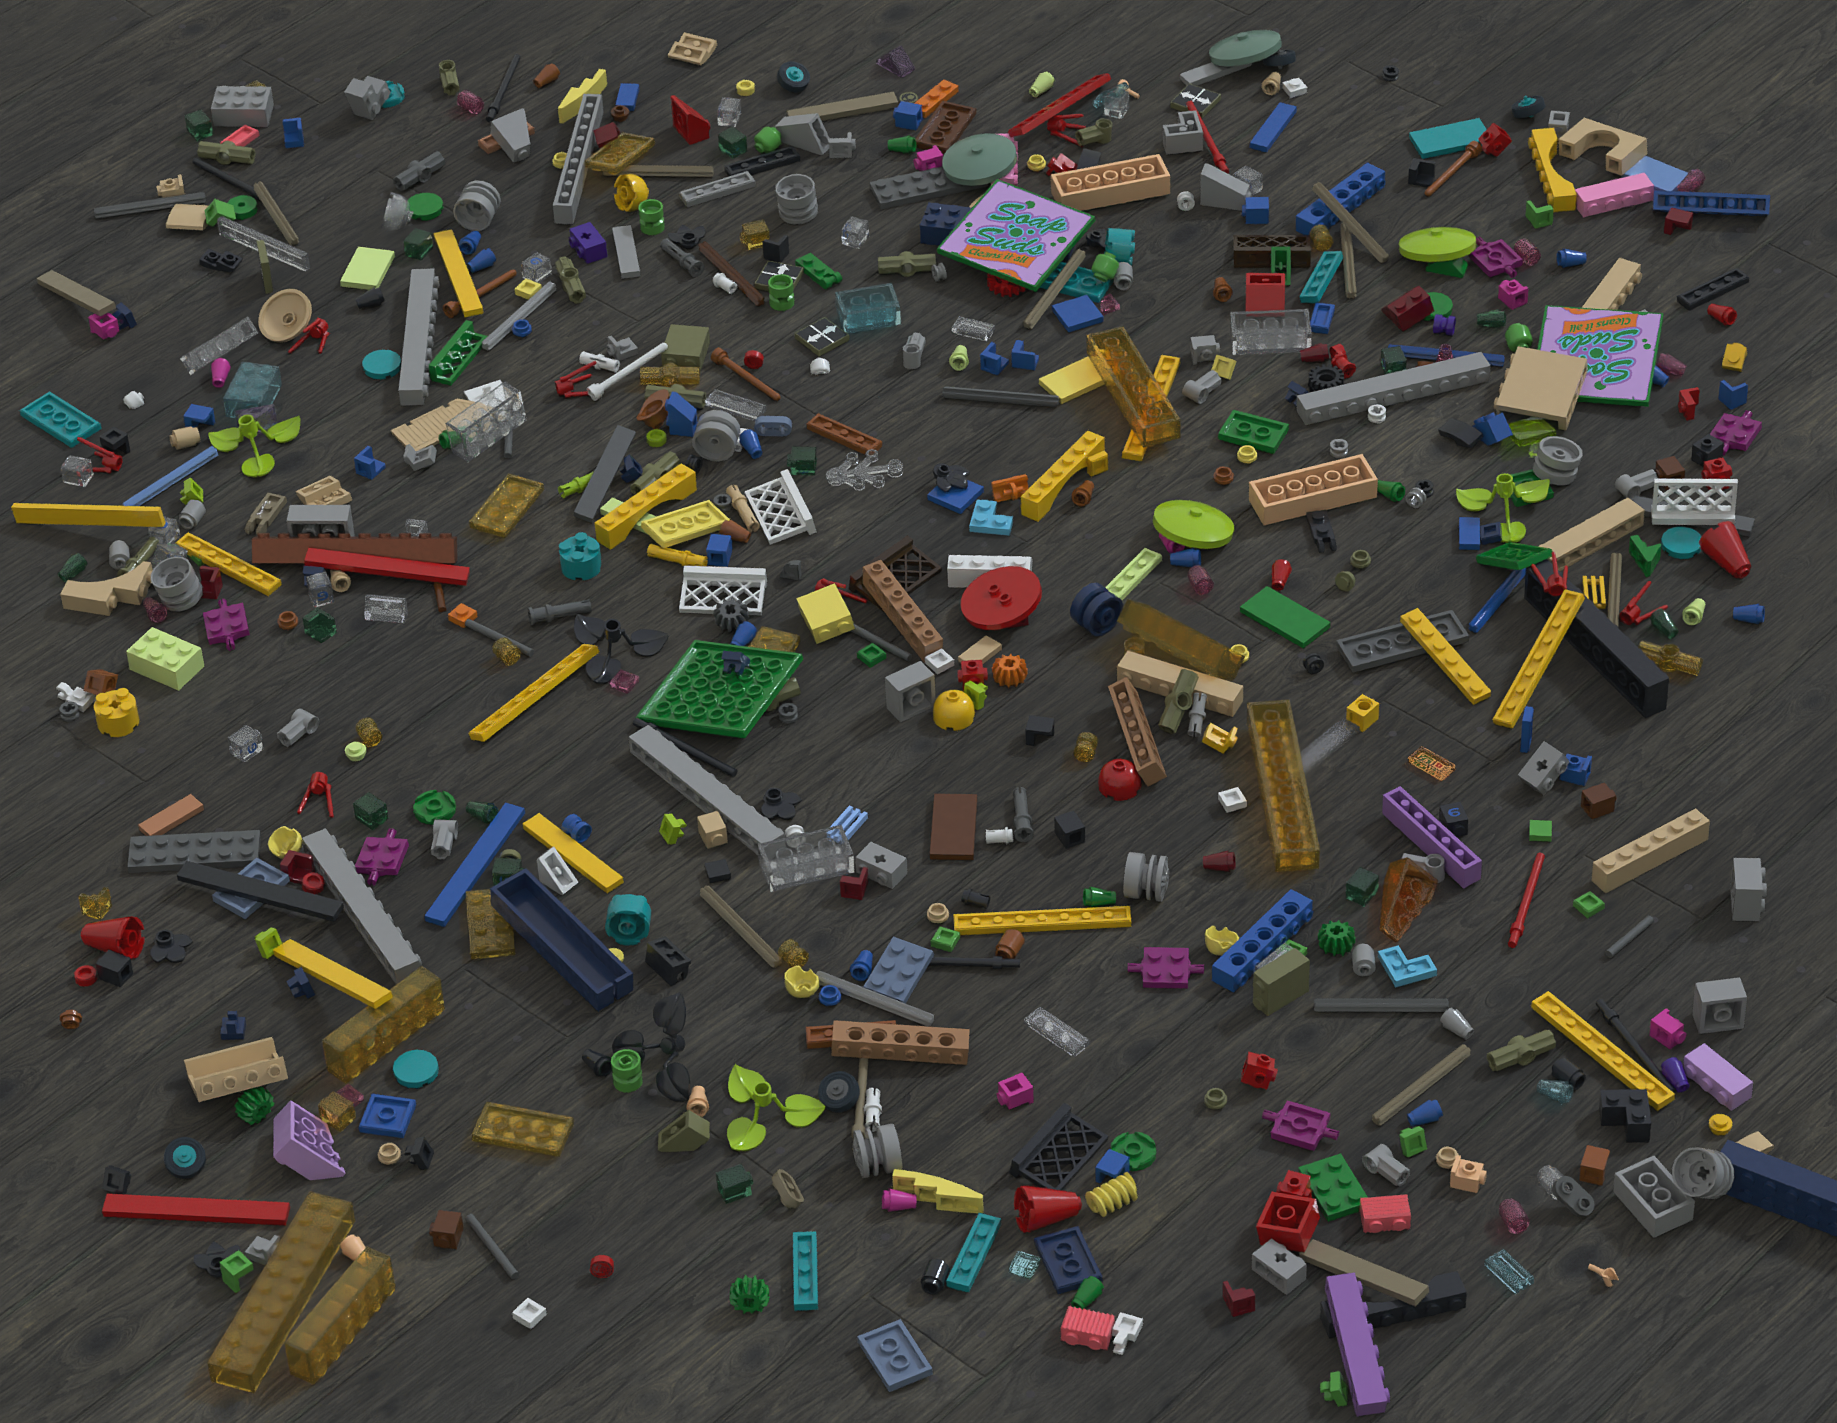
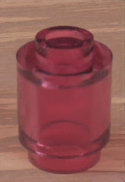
M463 90L459 93L457 104L472 114H478L483 110L484 102L479 96L469 90Z
M1523 238L1515 243L1514 251L1523 259L1525 264L1535 265L1541 258L1540 251L1529 239Z
M1199 565L1190 568L1188 580L1194 591L1199 595L1209 593L1214 587V582L1207 570Z
M1512 1198L1506 1199L1500 1204L1499 1215L1509 1232L1513 1234L1524 1232L1529 1226L1530 1220L1521 1204Z

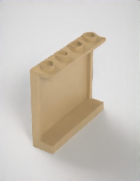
M1518 346L1516 353L1511 355V366L1506 369L1505 382L1500 385L1499 398L1496 397L1494 401L1496 413L1500 414L1502 411L1556 420L1558 421L1559 429L1567 430L1588 372L1587 359Z
M272 1037L184 1060L189 1083L199 1102L288 1079L283 1056L279 1057L276 1053Z

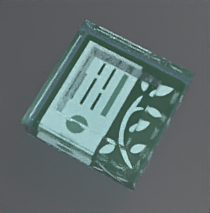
M1018 1251L1009 1266V1273L1031 1279L1040 1264V1257Z

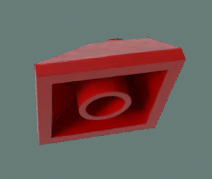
M675 95L671 96L673 127L689 145L708 139L709 130L711 129L709 121L705 120L700 113Z

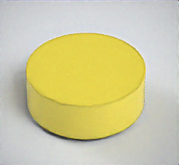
M750 80L738 82L736 85L737 93L741 96L752 95L755 92L754 83Z

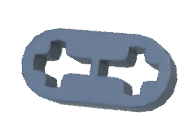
M760 416L755 420L754 431L760 436H787L791 433L792 421L785 416Z

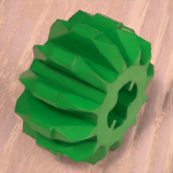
M1330 920L1328 924H1322L1318 933L1320 949L1324 950L1325 954L1333 953V956L1336 954L1344 956L1345 952H1351L1356 941L1353 927H1350L1348 922L1341 923L1340 920L1337 922Z
M261 1086L250 1088L247 1091H243L242 1096L238 1097L239 1101L235 1104V1112L246 1123L252 1125L256 1122L258 1124L262 1118L266 1119V1115L271 1113L270 1108L274 1106V1097L267 1089Z
M747 1275L743 1279L737 1278L730 1287V1304L734 1305L735 1310H742L743 1314L746 1312L754 1314L755 1311L762 1312L769 1302V1286L765 1284L764 1279L757 1280L756 1275L753 1278H749Z

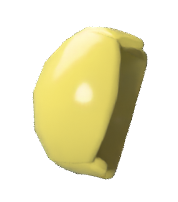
M286 826L275 830L268 841L269 850L280 859L285 857L288 850L299 852L303 844L300 833L294 828L289 829Z
M1211 926L1205 931L1206 947L1212 954L1222 956L1239 940V936L1235 932L1229 931L1227 927L1217 931L1215 926Z
M800 966L789 968L784 974L786 990L794 997H810L819 988V977L813 973L812 969L806 972Z

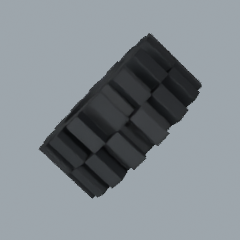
M1322 364V367H1319V365L1315 366V369L1312 368L1311 372H1309V392L1344 385V373H1342L1341 369L1338 370L1337 366L1332 368L1330 364H1328V367Z

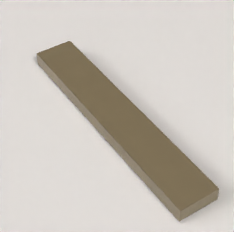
M894 92L787 110V117L818 113L821 121L897 108L898 100Z
M53 270L36 278L39 285L99 316H103L116 308L113 301Z
M1314 1239L1308 1244L1305 1253H1299L1300 1258L1305 1262L1337 1275L1355 1273L1357 1281H1361L1362 1285L1414 1306L1429 1293V1286Z

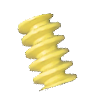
M1128 1172L1117 1176L1116 1179L1109 1180L1108 1184L1104 1183L1100 1188L1096 1187L1093 1191L1085 1194L1089 1208L1092 1212L1099 1213L1102 1217L1107 1215V1211L1113 1213L1115 1210L1114 1206L1120 1209L1122 1208V1202L1128 1205L1130 1198L1133 1201L1138 1199L1135 1181Z

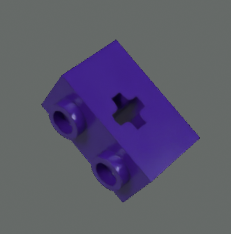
M591 222L570 228L569 244L572 248H575L579 258H583L586 264L607 257L606 241Z

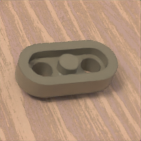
M778 1169L772 1176V1185L780 1194L783 1205L787 1208L797 1209L803 1203L804 1198L792 1176L786 1171Z

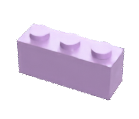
M1705 1043L1684 1056L1683 1067L1686 1076L1694 1080L1704 1091L1709 1092L1720 1104L1725 1105L1731 1111L1752 1097L1753 1082Z

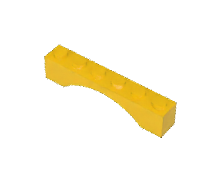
M1554 128L1533 129L1531 137L1528 138L1529 149H1532L1533 160H1536V170L1540 171L1539 178L1540 182H1543L1544 194L1547 193L1548 205L1552 206L1553 212L1576 210L1577 195L1573 183L1561 177L1550 163L1557 154V136Z
M1087 431L1021 496V515L1039 522L1050 511L1059 491L1070 477L1080 469L1087 467V458L1105 451V437Z
M682 463L596 521V541L611 550L627 538L635 524L650 509L668 500H683L697 490L695 471Z

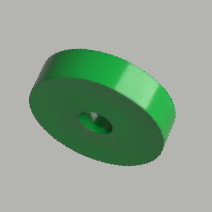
M242 195L228 201V204L234 206L236 219H247L254 216L257 212V203L253 197Z

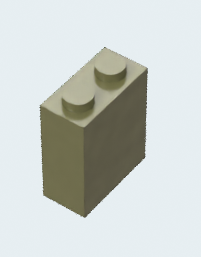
M671 324L665 340L668 348L661 353L662 369L701 372L710 344L709 327Z
M1293 948L1255 971L1253 980L1254 1006L1269 1016L1309 992L1310 960L1296 948Z

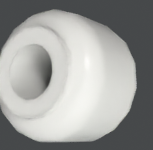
M817 358L810 364L812 374L818 375L830 372V365L826 359Z
M131 391L124 397L123 403L131 409H136L144 404V397L140 392L137 394L135 391Z

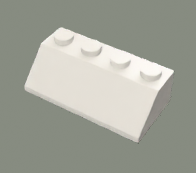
M949 555L947 568L948 587L967 588L970 583L982 574L1000 567L1018 566L1032 571V558L1023 556Z

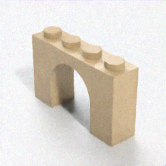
M1583 118L1559 138V155L1573 160L1592 147H1612L1613 149L1606 154V171L1621 176L1647 155V138L1587 118Z

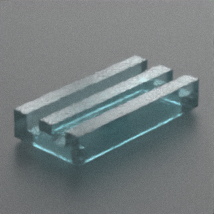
M1123 82L1100 93L1093 101V105L1097 108L1121 97L1129 88L1128 84Z
M1504 1249L1485 1259V1266L1515 1294L1519 1292L1520 1288H1527V1284H1534V1277ZM1499 1258H1502L1508 1265L1504 1264ZM1513 1270H1514L1516 1273H1518L1523 1279L1521 1280V1279L1513 1272Z

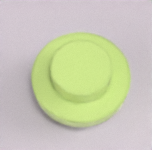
M352 742L346 746L345 754L351 761H360L366 754V746L360 742Z

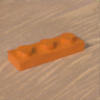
M943 80L914 104L922 105V117L926 118L938 108L942 101H948L958 93L959 86Z

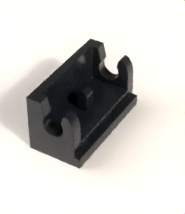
M666 936L647 943L645 962L670 986L676 984L679 973H681L683 979L687 977L691 960Z

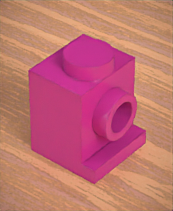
M934 145L932 149L917 153V158L914 159V166L919 171L942 167L943 154Z
M1515 279L1511 281L1504 280L1499 285L1498 298L1513 310L1528 303V287H1523Z
M109 312L103 316L93 314L88 317L91 332L93 334L96 333L102 339L112 338L119 332L118 321Z
M1664 1009L1651 1019L1649 1036L1668 1049L1681 1044L1687 1034L1683 1031L1684 1024L1670 1016L1668 1009Z
M1023 1073L1017 1074L998 1082L997 1099L1000 1105L1006 1104L1009 1110L1027 1102L1032 1104L1034 1103L1033 1086Z

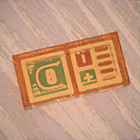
M1423 746L1408 756V763L1441 782L1455 771V764Z

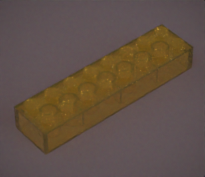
M1121 326L1086 335L1087 355L1142 447L1179 439L1181 420L1125 328Z

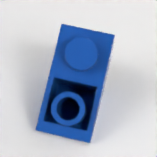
M672 391L670 398L666 399L665 411H668L666 425L669 426L670 435L693 437L698 423L697 409L677 392Z
M1492 412L1473 421L1474 425L1472 427L1483 434L1484 437L1480 440L1487 446L1512 435V431L1503 413L1495 415Z

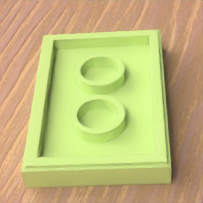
M358 247L340 280L341 286L370 290L373 287L378 288L395 257L394 251Z

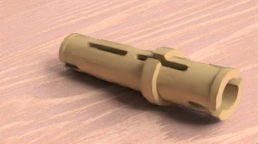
M730 485L726 493L732 499L731 505L738 511L748 531L752 532L753 529L756 532L760 528V524L748 506L746 497L741 494L737 485H734V488Z

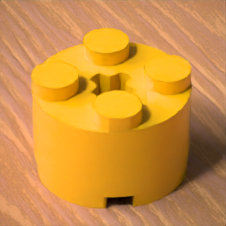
M120 688L96 695L94 712L98 730L102 734L105 732L110 734V737H122L134 731L133 728L136 724L137 726L139 724V715L135 697L129 693L128 689Z

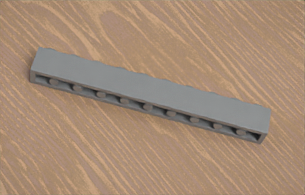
M583 94L553 203L555 223H574L596 142L593 130L600 127L603 116L602 94Z
M411 269L399 382L401 406L424 405L425 397H428L427 384H430V377L427 372H429V364L431 363L430 360H432L431 348H433L434 323H436L435 311H437L436 300H438L437 288H439V276H435V269Z
M1482 352L1298 395L1297 412L1304 424L1309 425L1367 411L1370 406L1376 404L1388 406L1490 381L1491 366Z
M647 725L629 736L630 752L706 814L718 811L727 831L764 861L785 849V834L782 829L774 826L767 817L759 814L753 806H749L739 795L729 790L727 785L719 782L712 773H708L698 762H694L685 752L679 750L672 741L664 738L658 730H654L651 726Z
M325 828L303 837L304 853L313 856L314 868L324 878V882L335 898L343 902L344 911L395 984L398 986L420 977L422 961L419 955L413 953L410 942L403 939L400 928L395 927L391 915L384 912L381 901L375 899L371 887L367 888L362 874L356 872L354 863L348 861L344 849L338 847L335 836L330 835Z

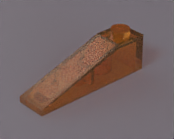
M1408 857L1390 863L1383 885L1380 931L1394 942H1398L1411 926L1414 918L1419 916L1422 908L1433 899L1438 884L1436 878Z

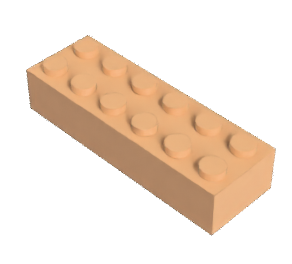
M1157 154L1051 174V193L1056 202L1080 211L1170 194V174L1161 156Z
M1363 454L1250 481L1249 501L1262 524L1268 525L1304 516L1306 512L1328 510L1377 498L1378 479Z

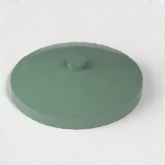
M1246 31L1217 42L1210 48L1209 55L1211 62L1215 65H1245L1273 55L1281 48L1282 41L1280 34L1275 31Z
M977 134L953 144L945 152L942 165L947 178L957 184L967 186L984 185L1007 175L1017 162V152L1014 143L1007 137L998 134Z

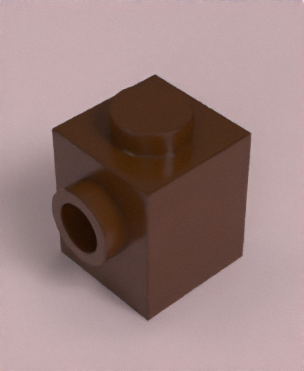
M1675 456L1656 461L1654 471L1658 479H1685V469ZM1662 486L1666 491L1670 489L1668 486Z
M1605 782L1582 790L1581 807L1591 820L1614 812L1616 794L1612 789H1609Z
M438 1211L435 1222L431 1223L429 1235L433 1237L435 1247L457 1249L464 1229L462 1213Z

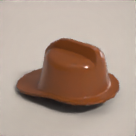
M662 389L650 395L636 417L637 420L643 421L648 427L659 429L668 416V411H665V402L669 397L668 390Z

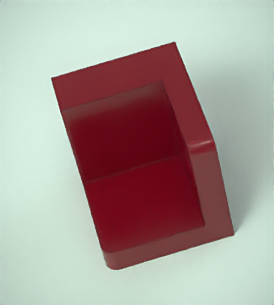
M612 122L593 130L597 145L604 154L611 152L608 142L618 139V135L621 134L615 123Z
M1671 207L1665 218L1664 234L1672 235L1676 227L1690 230L1692 228L1693 212Z
M200 566V583L203 587L201 598L217 599L223 587L220 568Z
M288 850L280 863V869L289 875L290 882L302 884L303 877L306 874L315 872L313 856Z
M863 867L860 877L842 875L840 880L841 897L857 900L863 899L869 883L868 867Z
M1228 1281L1223 1282L1222 1297L1233 1317L1255 1311V1293L1252 1288L1248 1290L1245 1288L1232 1290Z

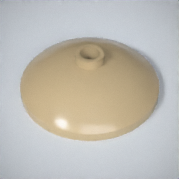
M285 289L275 293L265 302L260 311L258 320L260 331L267 339L273 342H286L294 339L302 333L310 321L312 313L310 300L304 293L296 289Z

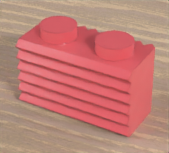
M1407 1194L1360 1198V1216L1363 1232L1378 1233L1381 1231L1385 1232L1386 1230L1402 1231L1410 1229L1411 1212Z
M1069 1306L1061 1326V1341H1065L1069 1345H1085L1093 1350H1108L1112 1339L1115 1316L1113 1314L1109 1315L1108 1313L1104 1314L1103 1312L1077 1309L1076 1307Z

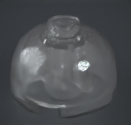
M390 192V197H393V199H388L383 218L386 224L382 223V228L395 231L402 229L407 221L411 222L413 211H410L408 199L398 193Z

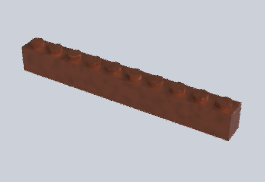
M258 533L257 537L252 538V563H304L308 548L431 563H455L458 561L457 537H452V533H440L439 537H431V533H419V537H411V533H399V537H391V533H379V537H371V533H359L358 537H350V533H338V537H330V533H318V537H310V533H298V537H290V533H278V537H270V533Z

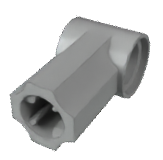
M913 333V335L909 336L907 344L903 347V366L907 369H916L921 365L925 337L920 333Z
M1211 370L1196 381H1187L1183 387L1182 394L1196 403L1202 404L1207 399L1209 392L1221 384V378L1216 371Z
M1653 469L1632 477L1624 474L1616 480L1615 488L1625 498L1633 500L1634 495L1639 496L1642 491L1654 487V479L1658 478Z
M297 709L293 713L291 721L277 732V737L284 746L289 747L305 733H314L318 728L319 718L303 709Z
M457 820L434 821V838L431 854L436 856L437 859H445L447 856H450L453 840H456L458 835Z
M1404 853L1400 871L1425 876L1428 882L1439 883L1445 878L1444 858L1439 854H1430L1427 857Z
M1384 1144L1378 1145L1362 1158L1365 1168L1370 1173H1380L1395 1186H1402L1410 1176V1170L1393 1158L1391 1150Z

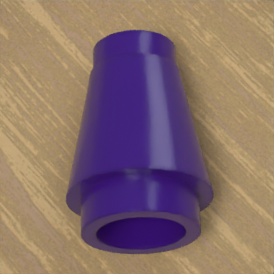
M1675 1057L1665 1060L1661 1064V1073L1677 1092L1686 1091L1690 1085L1682 1062Z

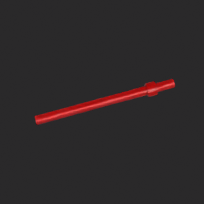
M1193 101L1186 103L1189 111H1197ZM1197 111L1203 131V138L1214 157L1213 161L1216 167L1229 174L1224 156L1218 151Z
M1537 853L1516 920L1511 925V935L1508 946L1511 948L1517 946L1519 937L1523 935L1525 928L1523 924L1545 859L1543 853Z

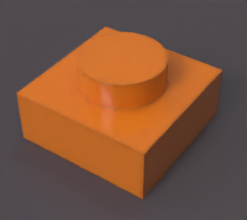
M462 603L448 614L450 622L463 628L466 627L465 621L467 619L475 620L477 618V611Z

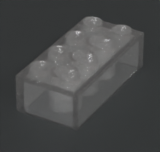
M1309 310L1230 312L1232 354L1300 353V350L1311 347Z
M504 381L445 423L452 453L468 463L527 421L521 392Z
M842 825L757 844L759 864L770 892L855 872L854 854Z

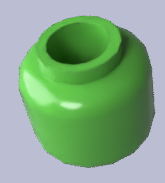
M764 127L754 137L756 150L759 153L775 151L781 145L782 136L780 132L774 127Z
M1109 252L1098 254L1091 268L1094 274L1093 277L1103 282L1114 279L1119 267V262L1115 259L1116 256Z
M1520 323L1513 324L1508 327L1505 333L1508 348L1512 352H1516L1518 346L1530 348L1533 343L1530 330L1526 325Z

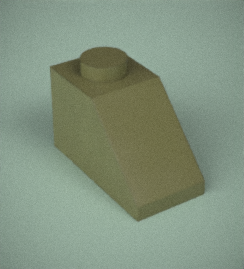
M690 1110L686 1111L658 1133V1150L661 1152L696 1150L709 1140L710 1122Z

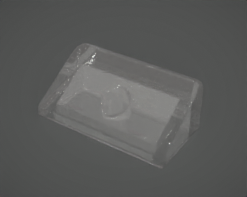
M366 594V620L393 623L405 622L408 615L406 598Z

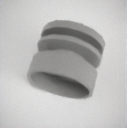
M793 174L778 181L776 197L781 219L790 224H803L815 218L818 213V204L813 180L806 175Z
M478 180L469 182L464 187L454 206L453 213L455 219L461 226L471 231L486 229L499 208L501 202L500 194L496 188L487 182Z
M175 556L161 561L151 573V582L165 608L170 611L179 612L187 610L194 606L203 595V587L190 562L184 557Z
M1129 852L1124 874V897L1140 899L1142 891L1146 890L1147 900H1152L1155 891L1156 901L1162 902L1169 882L1168 857L1161 856L1157 865V855H1152L1149 864H1146L1145 854Z
M893 1123L877 1126V1137H873L870 1128H865V1139L861 1130L853 1132V1154L862 1178L869 1177V1166L873 1176H878L880 1164H882L886 1174L893 1173L894 1169L902 1170L901 1150Z
M1700 1147L1688 1148L1682 1151L1675 1159L1672 1167V1178L1676 1187L1685 1195L1696 1198L1717 1199L1725 1195L1731 1188L1734 1180V1168L1730 1159L1724 1153Z

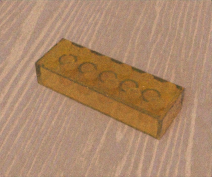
M1127 599L1117 622L1124 625V630L1139 634V638L1156 643V647L1172 652L1173 656L1189 661L1188 664L1204 669L1205 673L1213 677H1219L1224 680L1227 677L1235 679L1245 658L1244 655L1145 603Z
M421 966L390 989L393 996L391 1000L377 1009L368 1005L325 1037L322 1041L327 1071L347 1084L418 1029L424 1027L434 1017L440 1015L445 1010L441 979Z
M367 1246L287 1339L285 1349L291 1375L314 1385L320 1377L325 1375L327 1368L332 1362L339 1358L343 1349L352 1343L355 1335L361 1328L366 1326L369 1318L380 1309L385 1299L393 1294L395 1282L390 1256Z

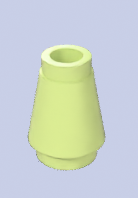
M1048 72L1040 73L1029 89V93L1036 98L1049 90L1055 82L1054 77Z
M963 345L957 346L949 359L953 369L960 371L969 364L967 349Z
M1697 598L1684 608L1682 616L1685 623L1695 625L1701 622L1705 608L1704 600Z

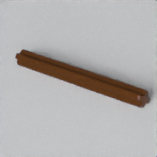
M706 241L699 243V251L725 274L729 280L735 282L737 287L755 305L760 306L765 303V297Z

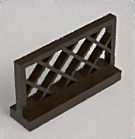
M1234 235V268H1271V247H1269L1271 245L1275 247L1294 246L1291 247V268H1311L1310 235Z
M908 535L866 564L869 565L882 560L893 575L904 576V581L898 582L904 587L908 595L942 571L941 566L913 545V539ZM913 553L918 557V560H907V556ZM904 565V570H893V566ZM907 565L919 566V571L907 570ZM921 566H930L933 570L921 571ZM863 567L850 575L849 590L854 594L858 591L883 611L869 591L864 588ZM907 576L919 577V580L916 582L907 581Z

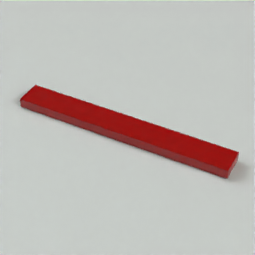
M1108 73L1095 75L1009 129V136L1015 137L1026 134L1110 81V75Z
M308 548L304 560V566L324 567L325 569L466 586L470 574V567Z
M107 1194L102 1213L103 1217L286 1225L290 1204L289 1202Z

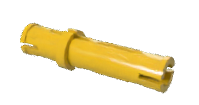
M650 544L647 549L648 557L680 563L682 566H707L708 563L707 556L696 555L688 550L684 552L667 547L662 548L654 544Z

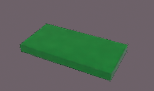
M1508 542L1477 555L1476 560L1479 564L1522 570L1532 564L1552 557L1551 553L1553 551L1550 548Z
M1268 586L1240 606L1242 614L1303 649L1327 631L1331 624L1328 620Z

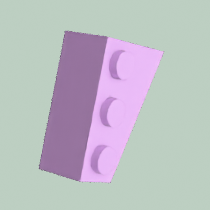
M290 1100L274 1117L273 1157L282 1165H287L309 1180L343 1177L346 1174L344 1168L338 1165L340 1160L339 1154L332 1149L331 1145L334 1141L327 1123Z

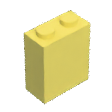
M835 583L796 598L800 612L816 644L855 629L851 614Z

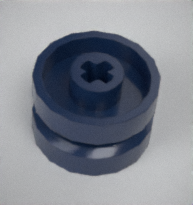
M1097 582L1090 583L1083 587L1074 598L1070 608V616L1074 622L1084 627L1092 635L1097 637L1103 636L1110 632L1120 620L1123 612V602L1103 585Z

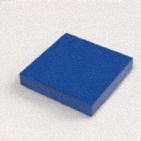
M1087 295L1052 305L1053 313L1068 332L1104 322L1103 315Z
M967 480V489L951 486L948 492H944L936 486L927 494L929 501L961 514L984 492V487Z
M371 1094L359 1124V1132L404 1138L416 1107V1100Z

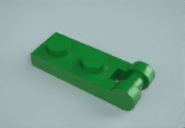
M812 253L795 260V266L804 267V273L823 289L830 288L834 283L842 282V276L838 271L834 272Z

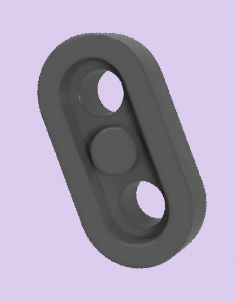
M1563 1176L1554 1181L1552 1185L1554 1196L1575 1216L1584 1217L1592 1213L1595 1206L1592 1196L1573 1178ZM1565 1184L1569 1186V1191L1565 1190ZM1582 1200L1586 1203L1585 1208L1581 1205Z

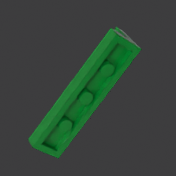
M466 320L429 364L430 380L451 386L482 349L481 342L488 336L474 333L473 322ZM473 339L479 341L477 343L470 344V342ZM470 351L469 354L461 355L462 352ZM461 362L460 365L451 366L454 363ZM452 374L450 378L443 377V375Z

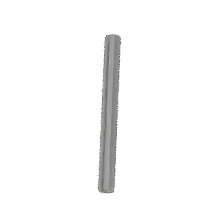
M551 281L546 283L481 342L482 348L487 351L491 350L512 331L515 321L524 320L556 291V284Z
M818 971L816 974L819 977V985L821 986L833 985L842 994L930 1027L934 1021L933 1014L825 972Z

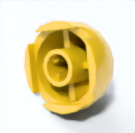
M634 174L620 175L615 181L614 188H617V194H614V199L619 210H625V212L639 210V204L647 200L649 190L644 180Z
M948 690L941 693L935 700L933 720L940 728L947 730L946 727L953 728V731L967 728L973 723L975 716L974 703L965 692Z

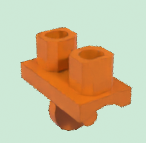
M1026 474L991 482L993 499L997 502L1009 499L1017 500L1018 497H1021L1029 489Z

